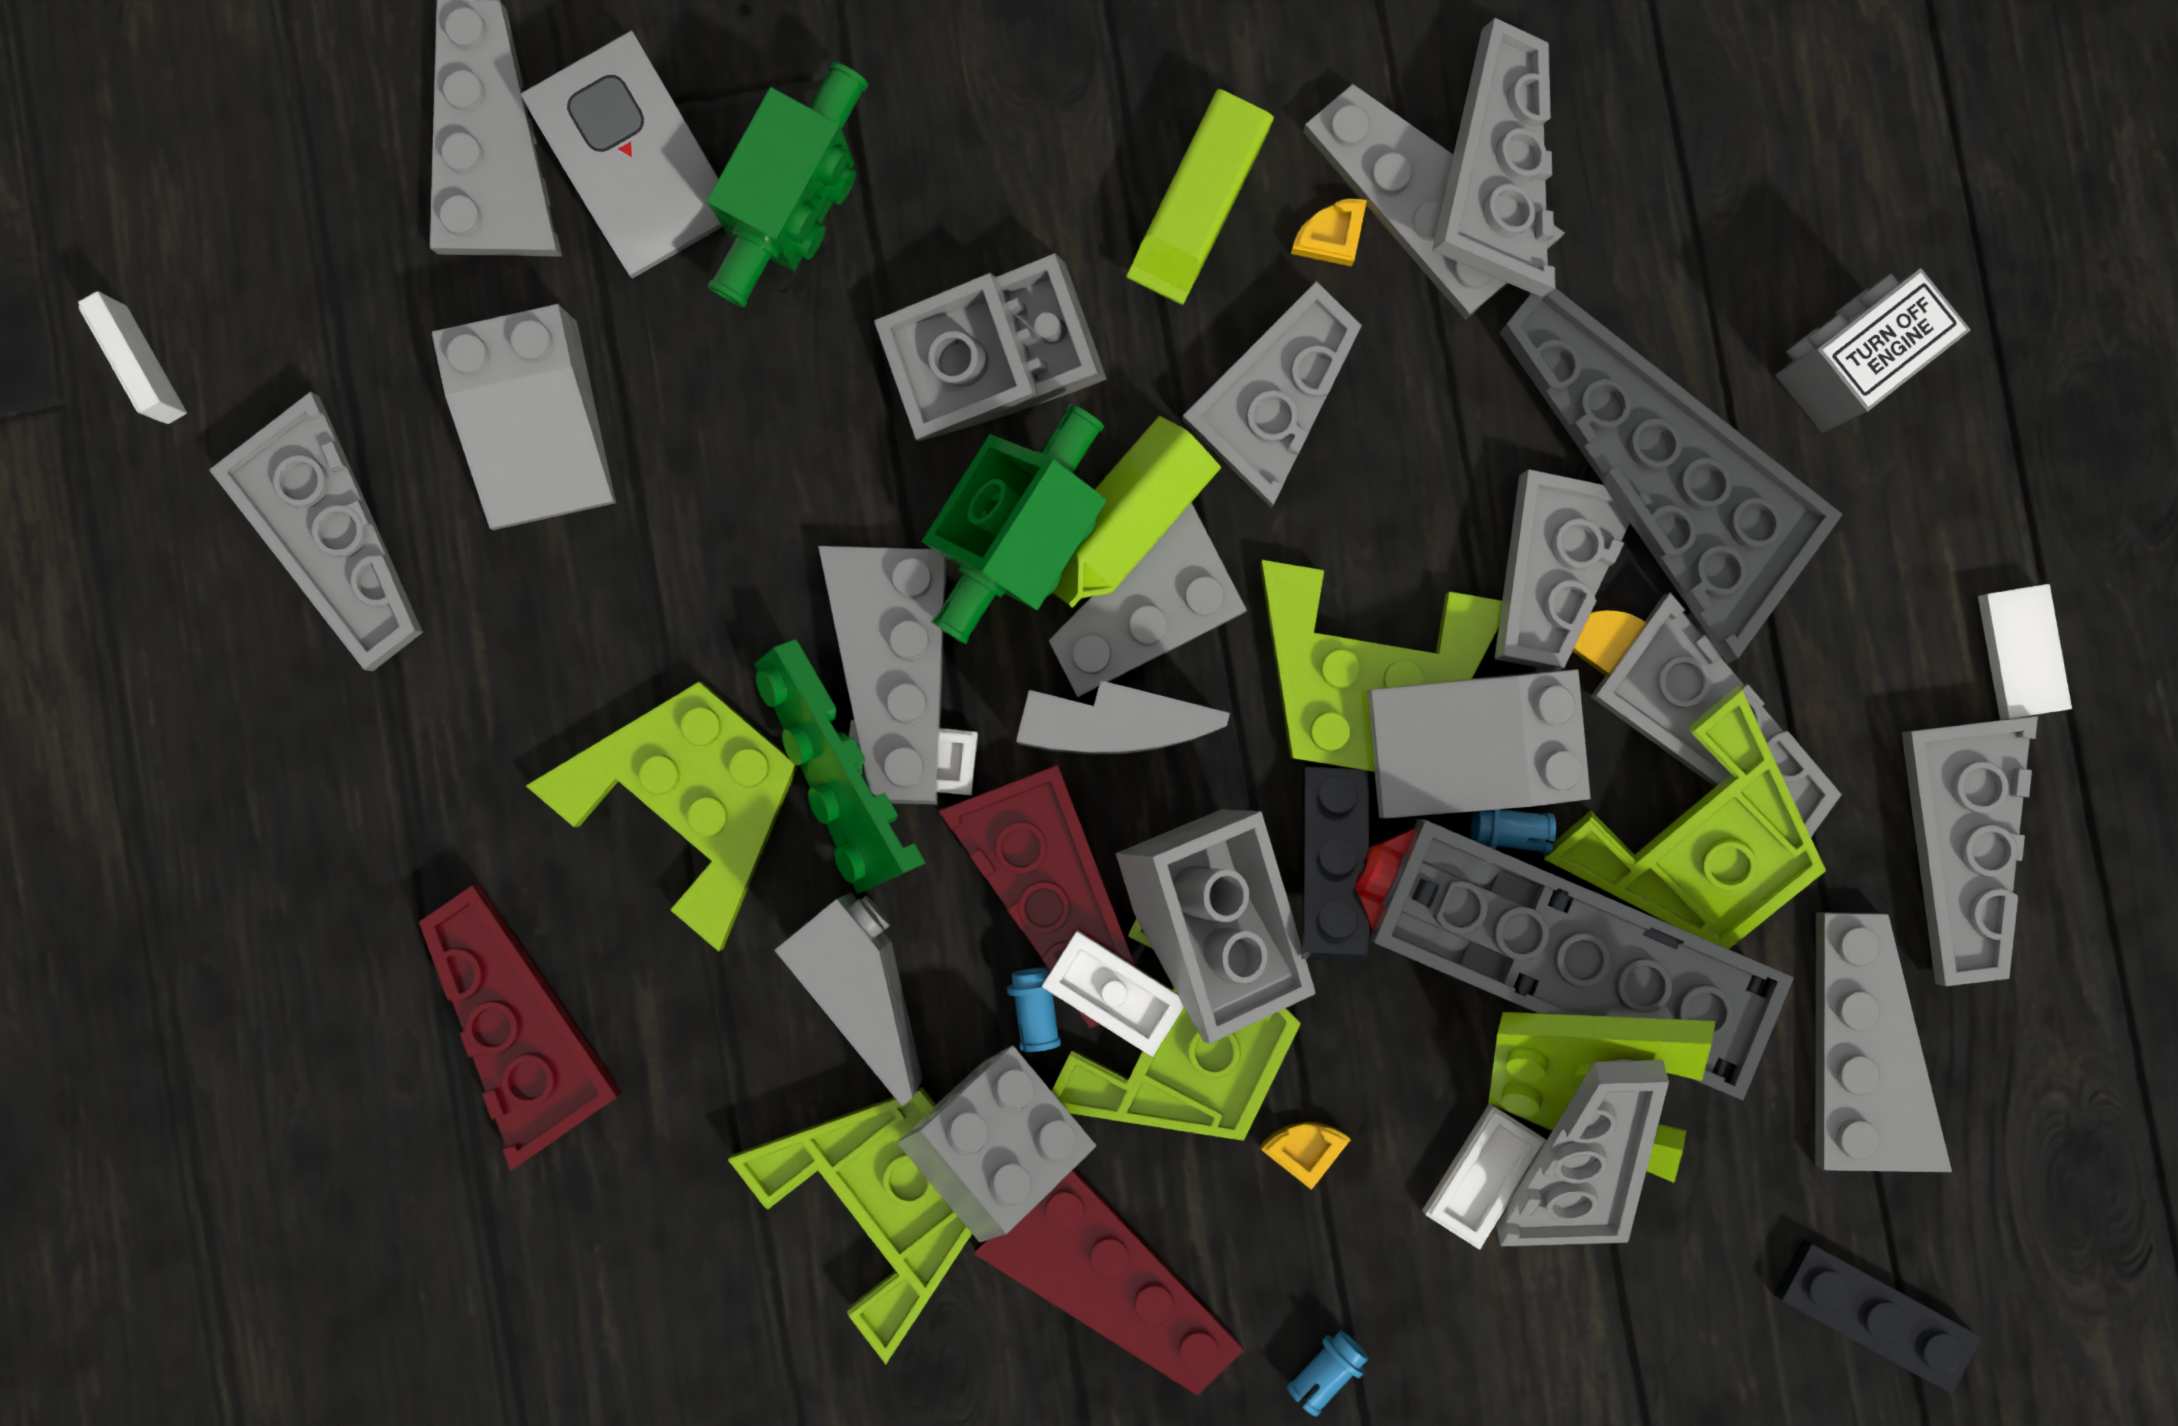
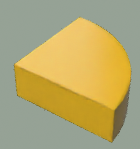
M1345 199L1317 212L1299 230L1292 246L1291 254L1352 266L1355 260L1367 200Z
M1619 611L1590 613L1572 652L1603 675L1609 674L1646 622L1636 616Z
M1301 1122L1277 1130L1265 1139L1259 1147L1264 1153L1312 1190L1351 1139L1335 1127L1316 1122Z

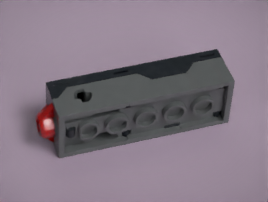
M1409 819L1404 833L1372 845L1368 849L1364 861L1368 863L1364 872L1358 874L1354 888L1370 923L1371 942L1539 1014L1716 1021L1712 1046L1702 1081H1696L1744 1100L1794 977L1426 820Z

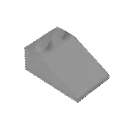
M559 304L432 331L445 397L490 529L497 530L616 503L578 324Z
M1578 670L1540 671L1367 690L1379 818L1531 807L1591 799Z
M1221 809L1116 853L1134 914L1203 1042L1213 1043L1316 994L1306 959H1301V942L1261 811Z
M849 893L833 901L774 951L901 1106H903L913 1098L923 1078L892 941L883 932L890 926V923L868 896L857 900L852 893Z

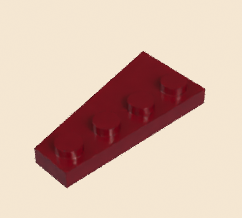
M480 884L470 886L419 922L447 1000H452L463 1032L460 1033L467 1055L468 1057L473 1056L485 1089V1093L482 1095L491 1120L495 1118L506 1146L503 1149V1153L510 1171L623 1094Z
M1075 1168L1009 1233L980 1242L974 1248L973 1254L1196 1395H1199L1244 1351L1242 1343Z

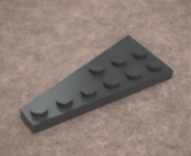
M1555 288L1543 297L1530 293L1499 332L1727 664L1738 659L1843 514L1558 289Z

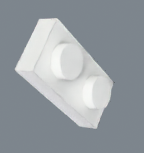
M1076 930L1042 984V987L1152 1057L1184 1008L1182 1001L1175 991Z

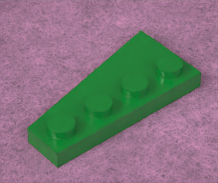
M795 639L772 648L754 663L758 671L756 674L757 688L764 702L769 707H774L784 729L782 741L785 751L795 765H800L810 787L808 799L811 809L816 818L828 827L836 845L834 857L841 875L846 881L853 883L857 894L925 864L915 843L903 848L889 823L894 822L898 814L886 793L875 796L870 792L862 778V766L866 759L854 738L850 739L843 732L836 733L831 722L836 717V707L798 641Z

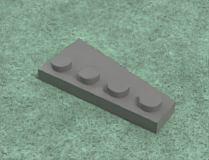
M1494 18L1481 31L1432 251L1543 297L1555 289V267L1548 266L1547 241L1554 237L1553 211L1546 210L1545 180L1552 176V151H1547L1544 145V123L1551 118L1549 43Z

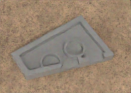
M1527 470L1519 475L1495 652L1496 660L1553 671L1565 667L1597 601L1595 594L1609 566L1615 563L1624 545L1621 541L1630 524L1604 485L1534 470Z
M1190 503L1114 592L1106 595L1092 596L1049 640V643L1077 698L1099 688L1100 680L1110 682L1244 614L1247 610L1192 503Z

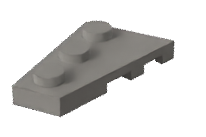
M1317 281L1182 417V421L1271 508L1362 326Z

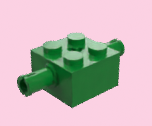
M832 62L829 67L830 71L810 107L770 87L707 200L709 207L727 235L735 240L708 287L722 298L739 307L745 308L747 299L769 259L795 272L802 257L807 260L813 257L825 234L826 227L821 223L833 202L840 205L846 199L853 186L856 171L852 169L854 162L842 128L868 84L860 74L841 63Z
M1069 404L1066 409L1067 412L1041 452L1032 451L990 434L921 541L959 567L958 571L963 574L931 623L965 645L969 640L968 637L995 596L1001 598L1003 594H1006L1035 610L1039 609L1044 599L1058 586L1063 569L1079 544L1094 529L1096 517L1107 502L1106 498L1073 473L1097 434L1101 433L1104 425L1097 418L1078 406Z

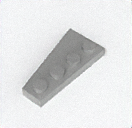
M437 0L430 249L436 254L562 256L558 235L554 232L549 205L551 204L546 182L541 175L535 144L537 142L532 120L528 116L526 104L520 95L523 93L522 88L524 85L507 9L500 0Z
M1354 84L1305 124L1303 133L1359 198L1367 200L1366 206L1465 320L1508 284L1432 251L1453 159L1451 152ZM1555 225L1554 237L1547 241V250L1565 234Z
M309 392L209 469L364 670L374 671L423 633L320 396Z
M818 546L860 750L866 759L864 769L868 788L875 796L885 792L891 803L937 805L944 631L932 624L931 621L937 616L945 603L946 558L933 549Z
M1671 593L1663 595L1645 620L1646 623L1612 671L1606 674L1590 697L1716 787L1731 773L1691 733L1689 726L1735 686L1740 684L1810 837H1812L1842 794L1788 731L1784 732L1763 708L1765 703L1748 684L1744 685L1723 661L1722 655L1706 634L1701 635L1684 615L1685 609Z
M2038 716L1901 732L1935 984L1953 986L2009 979L2018 903V896L2013 893L2016 861H2022L2025 835H2019L2023 797H2029L2032 770H2026L2029 741L2036 738Z
M1816 912L1815 1166L1823 1170L1952 1172L1889 915L1883 913Z
M1618 1059L1609 1062L1593 1063L1497 1222L1496 1227L1500 1246L1628 1243L1669 1084L1663 1060L1634 1061L1631 1059Z

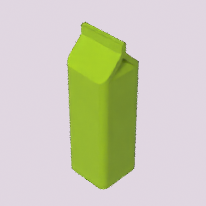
M1216 90L1140 245L1126 278L1178 304L1184 305L1268 135L1274 119L1269 112L1224 90Z
M1159 416L1097 486L1095 491L1106 498L1107 502L1096 517L1094 529L1079 544L1063 569L1060 582L1052 592L1073 608L1081 598L1106 595L1114 592L1216 475L1221 466L1191 433Z

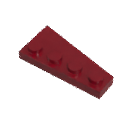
M1058 765L938 811L967 850L982 875L988 880L1017 925L1023 930L1050 972L1076 930L1135 966ZM1078 1010L1090 1028L1100 1025V1023Z

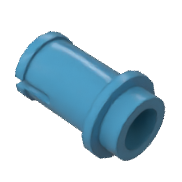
M1502 809L1473 811L1470 839L1494 850L1496 847L1550 854L1553 849L1552 843L1546 842V840L1555 841L1556 820L1553 813L1539 814Z
M1030 968L1013 972L1011 974L1013 984L1007 987L1008 995L1015 998L1020 1035L1019 1047L1024 1052L1045 1051L1061 1045L1060 1037H1058L1053 994L1042 987L1050 973L1048 968Z
M1341 1330L1334 1338L1329 1335L1325 1336L1322 1340L1325 1346L1322 1351L1294 1381H1290L1287 1385L1289 1393L1297 1402L1302 1399L1313 1385H1319L1303 1405V1408L1315 1417L1322 1412V1408L1352 1376L1360 1378L1364 1374L1362 1365L1369 1359L1360 1345Z

